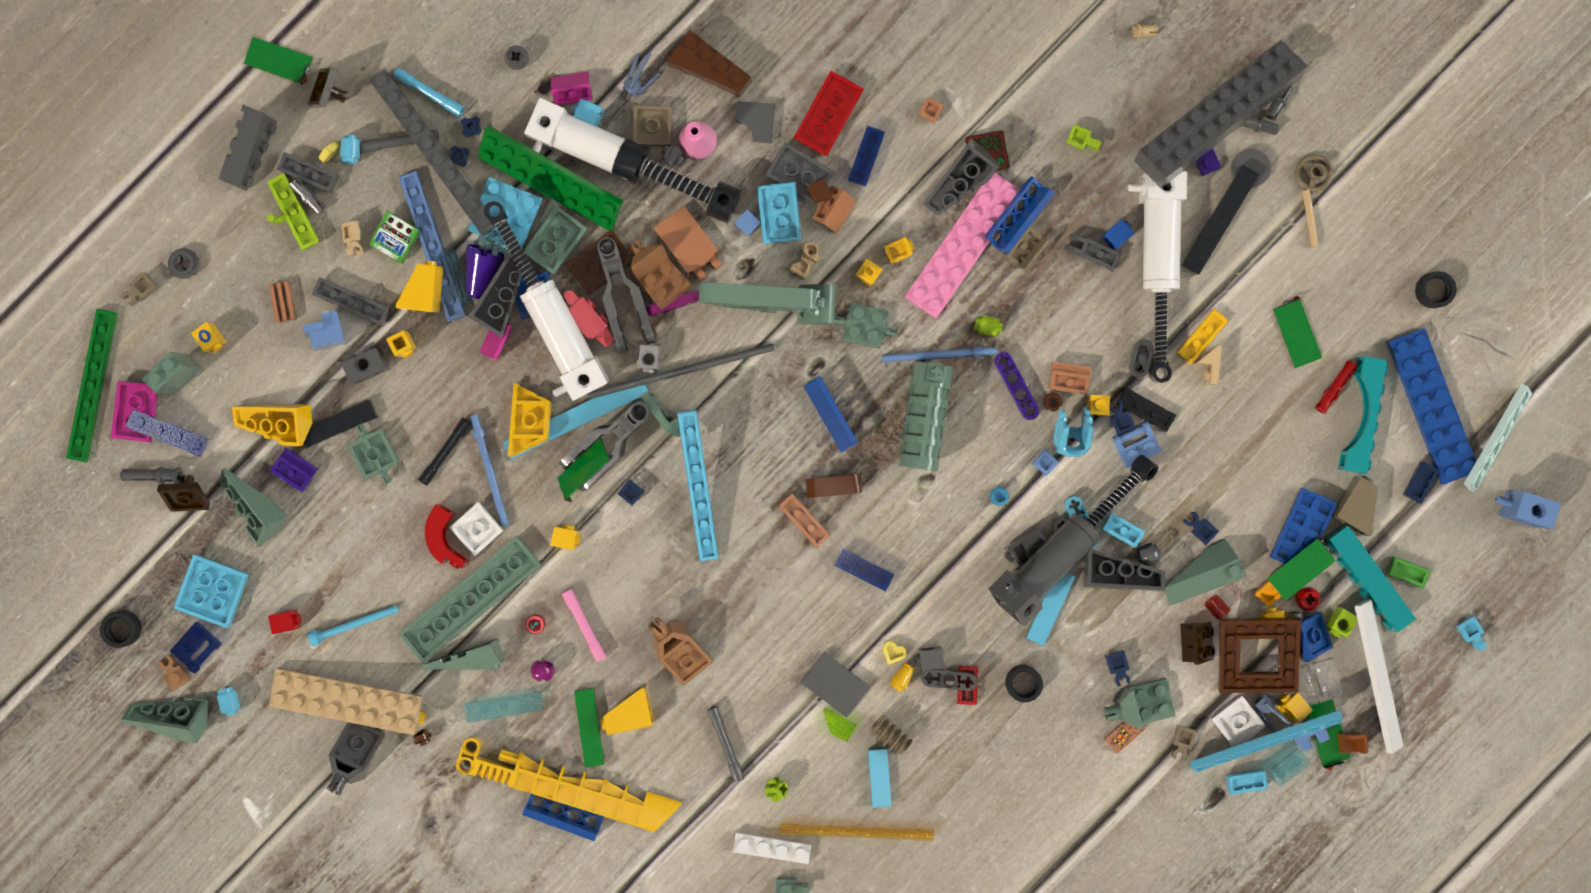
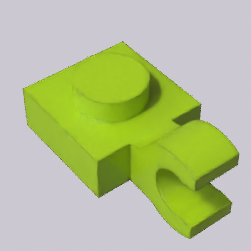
M1074 124L1066 144L1082 151L1087 146L1097 152L1102 142L1090 137L1092 131Z

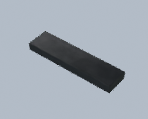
M367 400L312 424L304 441L306 448L353 429L361 423L364 424L378 418L371 400Z

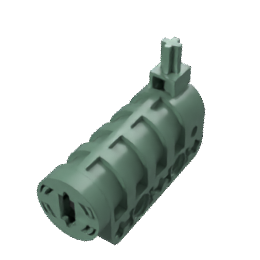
M931 362L913 363L900 447V466L938 471L953 367Z

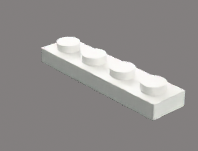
M736 831L733 852L809 864L811 843Z

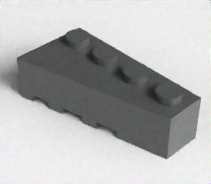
M243 104L241 111L244 112L242 120H237L235 126L238 128L237 136L231 139L229 145L231 155H226L219 179L247 191L253 184L255 171L260 168L261 157L269 147L268 141L276 131L277 121Z
M1090 549L1084 556L1083 587L1160 592L1165 591V571Z

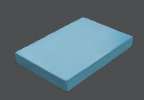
M796 182L757 186L763 244L802 240Z

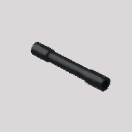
M464 417L461 418L433 461L418 478L421 483L428 486L457 442L472 425L469 420Z

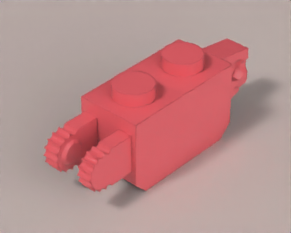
M570 290L565 291L563 296L571 306L569 311L584 335L591 340L597 339L606 348L614 343L615 339L609 331L610 327L607 325L609 320L603 313L598 314L595 311L597 306L590 298L587 300L584 297L579 298L576 293Z

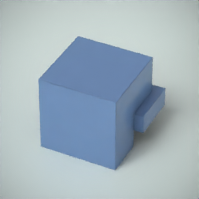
M337 311L322 313V321L303 325L304 333L307 338L310 337L314 351L345 345Z

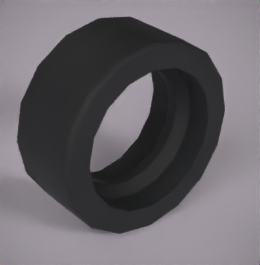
M1441 271L1425 274L1418 280L1415 288L1416 298L1420 304L1432 309L1450 304L1457 292L1456 282L1452 276ZM1431 279H1439L1445 285L1446 294L1440 301H1432L1426 294V284Z
M126 610L108 614L101 621L99 628L103 641L115 648L133 644L140 637L142 630L139 618L134 613ZM117 618H124L130 625V636L125 640H117L111 633V624Z
M1018 665L1008 672L1005 678V686L1008 693L1015 700L1031 702L1041 694L1043 680L1033 667ZM1022 672L1031 674L1035 679L1034 690L1026 695L1017 693L1013 687L1015 676Z

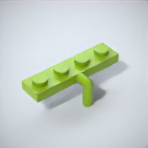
M283 173L267 181L283 213L277 217L269 214L266 217L267 221L276 225L287 221L302 251L321 243L295 191L289 187L290 181L287 175Z

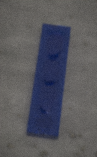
M132 409L125 425L126 428L200 457L209 441V438Z

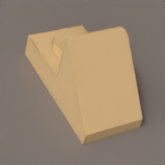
M1222 346L1212 347L1193 363L1207 366L1203 375L1204 380H1206L1205 385H1218Z

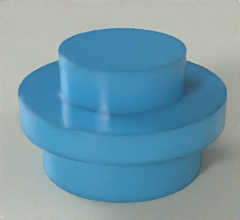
M1003 487L992 489L989 495L990 501L996 506L1005 505L1009 499L1008 491Z

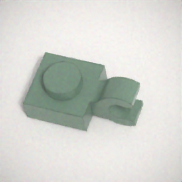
M777 877L776 893H809V883L798 884L796 883V878Z

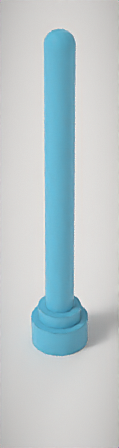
M392 606L324 631L312 630L307 633L308 640L311 646L319 645L324 641V638L395 614L399 609L397 606Z

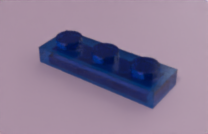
M867 125L848 178L849 182L866 187L885 131Z
M844 548L834 565L885 592L894 576L893 573Z

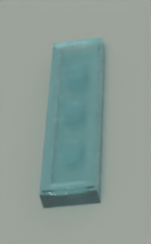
M541 691L464 704L467 723L544 710Z

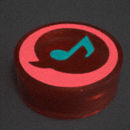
M539 614L531 615L526 620V629L532 634H539L545 629L546 621Z

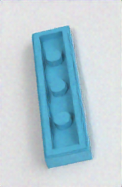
M1067 573L1044 596L1041 602L1043 609L1034 617L1025 638L1044 646L1075 576Z

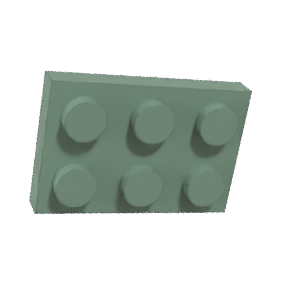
M556 206L523 252L555 275L589 229Z

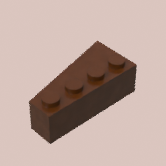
M691 30L667 59L669 67L678 69L687 75H692L703 82L715 85L740 98L752 83L751 76Z

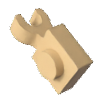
M349 221L341 224L343 243H347V255H353V249L356 250L357 256L362 255L363 248L357 242L360 240L361 234L358 221Z

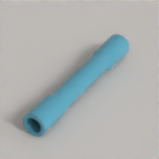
M398 67L393 74L395 79L439 103L458 117L463 114L465 107L445 97Z

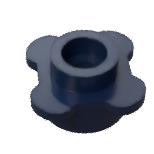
M477 116L471 119L463 118L461 120L464 129L462 134L466 137L469 135H480V119Z
M453 146L450 158L454 164L465 167L467 165V156L470 152L467 148L461 149Z

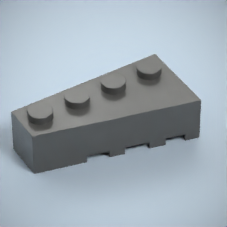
M511 253L507 255L469 315V318L501 338L503 337L522 279V273L519 271V267L516 266L514 258L511 257Z

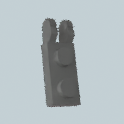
M1076 234L1070 235V239L1083 245L1080 250L1066 244L1065 250L1077 254L1078 257L1111 272L1114 271L1121 253L1091 239H1085Z

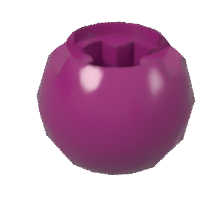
M545 660L543 662L535 661L530 669L531 677L540 682L542 680L550 681L555 673L554 665Z

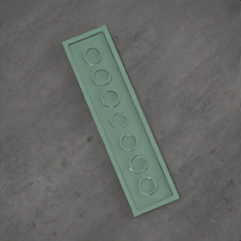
M516 536L401 631L399 636L418 659L425 663L541 567L542 564L523 541Z

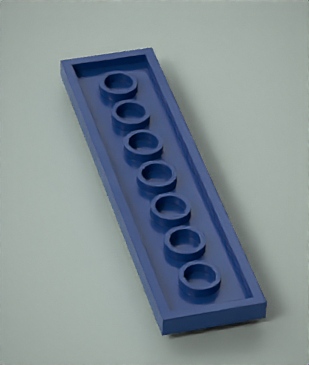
M1422 328L1388 341V348L1434 467L1439 469L1437 476L1441 485L1468 476L1476 460L1426 329Z

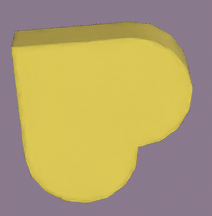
M337 141L329 144L323 149L318 158L323 163L328 162L340 151V144Z
M891 640L883 644L882 648L888 665L903 660L906 657L907 650L904 646L896 645Z

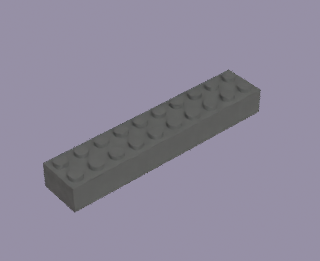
M1278 41L1141 148L1134 162L1160 188L1164 187L1301 79L1308 66L1284 42Z

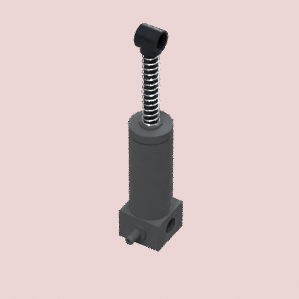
M1144 455L1138 456L1131 465V474H1128V477L1124 478V481L1117 485V488L1110 492L1106 499H1103V502L1096 507V510H1093L1094 512L1091 515L1089 514V517H1086L1087 519L1073 514L1014 574L1006 570L988 588L996 603L1025 627L1043 609L1039 601L1100 540V536L1094 527L1098 526V523L1102 522L1101 520L1106 515H1109L1108 513L1113 508H1116L1115 506L1120 501H1123V498L1128 493L1130 494V491L1138 483L1150 481L1154 478L1159 469L1158 465Z

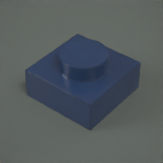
M629 479L617 494L633 506L645 491Z

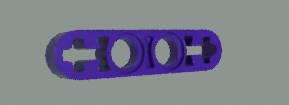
M1007 352L997 354L994 358V364L1022 417L1026 420L1037 418L1039 408L1011 355ZM1000 356L1003 358L1007 357L1006 365L1008 367L1012 365L1013 369L1003 373L1002 370L1006 368L1003 364L998 363L1001 360ZM1010 372H1014L1017 375L1015 383H1010L1007 380V375ZM1023 389L1026 392L1024 400L1017 399V390ZM1030 399L1031 403L1027 404L1029 408H1034L1035 410L1032 417L1025 414L1027 408L1025 405L1021 407L1020 403Z

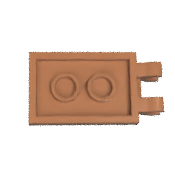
M684 205L653 228L688 275L694 272L702 282L707 278L701 269L702 266L709 261L716 270L722 266L715 256L719 252Z

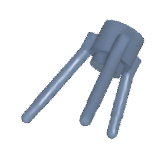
M650 52L646 55L633 77L632 75L640 57L639 53L636 54L629 74L623 83L625 84L623 89L634 97L637 93L641 95L660 76L658 72L642 87L640 86L642 82L638 80V77L651 56Z
M1262 694L1254 703L1257 707L1255 711L1261 716L1272 733L1276 732L1264 713L1269 714L1271 711L1290 727L1294 726L1293 723L1275 709V705L1279 702L1269 694L1267 696Z

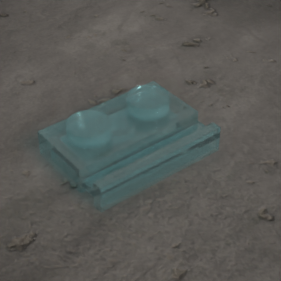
M1291 741L1262 762V765L1279 787L1311 765L1294 741Z

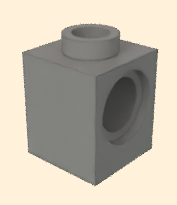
M640 345L638 368L643 369L644 373H654V370H659L661 347ZM648 354L654 356V362L650 365H647L644 361L645 356Z

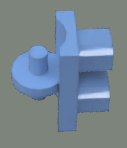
M1326 728L1295 738L1293 742L1298 744L1303 751H1307L1313 747L1309 737L1315 735L1319 743L1330 738Z

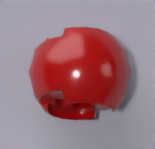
M1309 586L1301 588L1295 597L1297 605L1306 611L1316 609L1321 601L1319 592ZM1311 596V600L1305 601V597Z

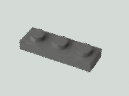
M285 152L277 167L278 171L294 178H299V180L329 193L333 192L339 178L337 174Z

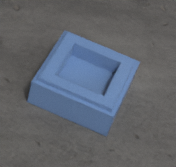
M748 210L734 223L747 237L761 224Z
M1044 449L1031 464L1047 476L1059 461Z

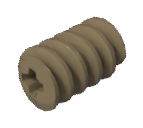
M882 715L872 726L870 736L872 737L877 734L876 741L878 742L883 739L882 746L884 747L889 744L888 751L890 752L895 749L894 756L896 757L904 753L913 740L907 741L908 735H902L901 729L896 730L895 724L889 726L891 721L889 719L884 721L885 716Z

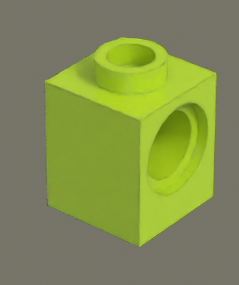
M1337 606L1327 621L1326 627L1330 629L1329 633L1338 638L1340 636L1348 638L1358 623L1357 616ZM1341 619H1343L1344 626L1342 628H1339L1338 623Z

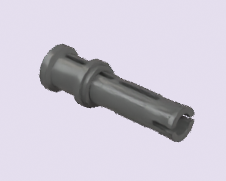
M159 467L157 470L122 469V472H120L122 481H156L159 484H165V482L181 483V477L183 476V471L180 467L175 469Z

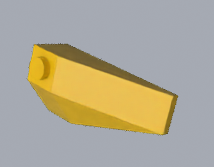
M311 404L232 406L234 426L251 433L255 432L263 435L266 439L278 441V444L283 446H302L312 425Z

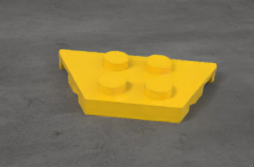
M517 383L513 384L508 444L509 457H514L549 440L552 403Z

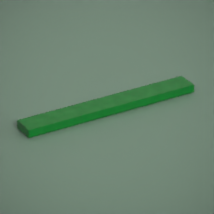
M96 309L66 459L88 462L118 315L116 312Z

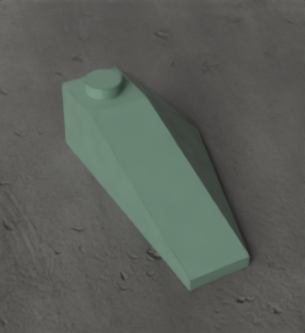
M188 696L184 697V700L174 701L172 698L160 703H155L154 701L130 704L121 720L122 722L179 741L197 743L206 729L209 700L207 698Z

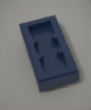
M1420 461L1402 495L1422 504L1439 469L1424 461Z

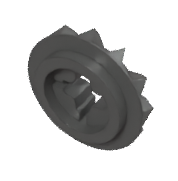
M180 248L173 251L169 256L168 268L177 278H190L196 274L197 269L200 267L198 265L199 258L195 252L187 248ZM183 259L185 261H190L189 264L186 265V269L182 266H179L183 263Z

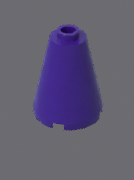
M467 245L466 292L469 293V297L481 298L499 270L505 253L493 248L491 250L487 249L482 245Z

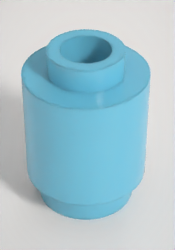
M345 135V138H341L340 158H342V163L357 164L360 159L361 140L357 139V136Z
M233 687L217 691L218 696L216 697L221 714L225 713L227 717L238 713L237 709H240L241 706L237 692L234 691Z

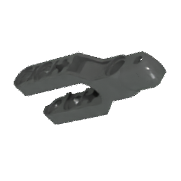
M610 237L600 239L597 249L607 279V286L602 300L618 352L628 351L611 293L618 284H625L630 288L647 345L656 343L641 290L627 278L616 242Z
M643 401L633 404L613 424L600 425L591 430L558 464L566 470L604 434L613 432L618 436L619 440L615 443V449L608 455L610 460L581 486L585 492L625 455L627 438L649 418L651 408Z

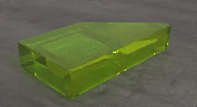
M824 708L823 712L830 733L848 742L856 724Z

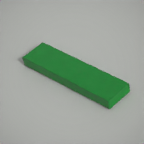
M594 688L575 690L574 694L585 767L604 765Z

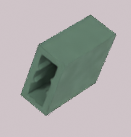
M169 352L142 380L155 393L174 395L201 367L188 354Z

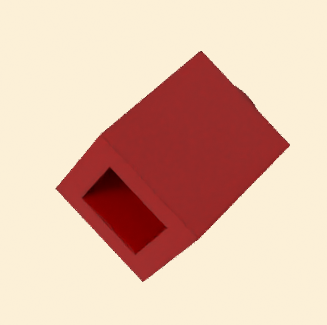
M297 609L268 615L272 634L299 629L302 622Z

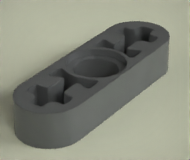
M930 669L925 670L921 676L924 685L936 688L971 691L978 683L976 675L971 672ZM929 672H931L933 677H939V673H942L940 678L941 684H938V679H933L930 683L929 679L925 678V676H928ZM945 675H953L955 678L954 684H946L944 681ZM958 675H961L960 680H966L967 677H970L974 683L968 687L967 683L960 682V686H957Z

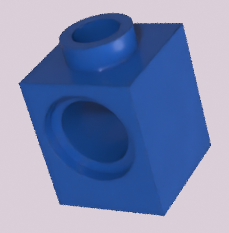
M1121 219L1103 234L1101 238L1111 249L1116 250L1134 234L1132 231L1133 227L1128 221Z

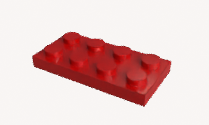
M830 70L793 139L827 157L861 97L864 88Z

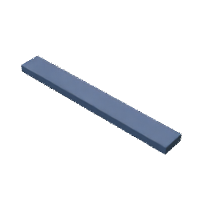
M414 171L399 176L415 227L421 230L418 236L427 261L437 262V266L444 267L441 303L447 321L451 322L466 317L467 314L419 173Z

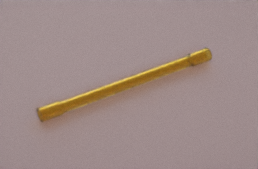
M780 824V835L784 836L809 835L911 839L916 841H933L934 839L933 829L907 830Z

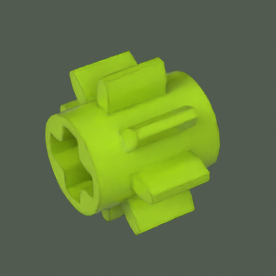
M773 777L772 780H767L768 783L764 789L767 798H772V802H779L781 799H785L788 793L786 781H781V777Z

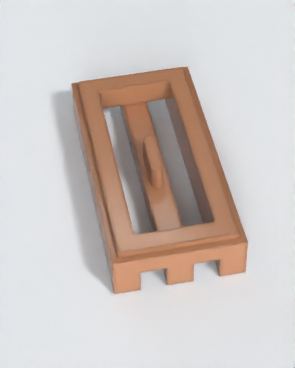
M290 282L269 284L275 321L279 323L297 319ZM282 287H285L290 316H287ZM276 288H277V290H278V295H279L280 306H281V311H282V317H283V318H281V314H280V308H279V303H278Z

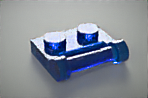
M195 622L170 652L183 662L189 671L196 674L200 670L202 663L222 643L199 622ZM207 640L209 642V645L198 656V658L195 661H193L191 657L199 650V648Z

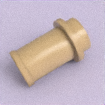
M1137 23L1136 26H1132V37H1136V39H1140V37H1156L1157 32L1155 31H1158L1157 24L1140 25Z

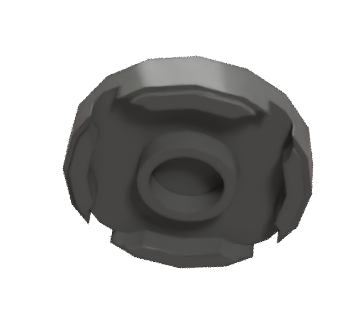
M1247 149L1234 158L1231 165L1233 178L1241 165H1245L1260 174L1252 188L1263 184L1269 178L1271 172L1270 161L1262 151Z

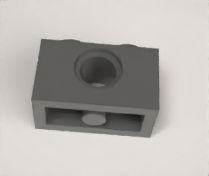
M371 346L363 350L364 353L358 356L352 354L345 358L346 361L342 362L341 365L350 384H359L390 370L381 348ZM366 359L368 367L364 370L361 367V363Z

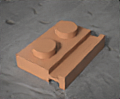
M1052 362L1048 389L1087 395L1092 367Z

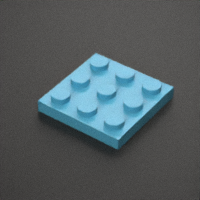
M488 177L480 200L484 205L491 201L500 202L504 205L508 216L507 222L510 224V228L513 229L515 237L518 238L517 241L520 243L521 248L524 249L543 199ZM495 205L491 207L490 214L493 217H497L500 209ZM471 221L468 231L482 236ZM498 228L493 229L484 236L487 239L507 246L504 240L501 239L502 236L499 234Z
M193 554L173 609L219 626L230 628L250 574Z

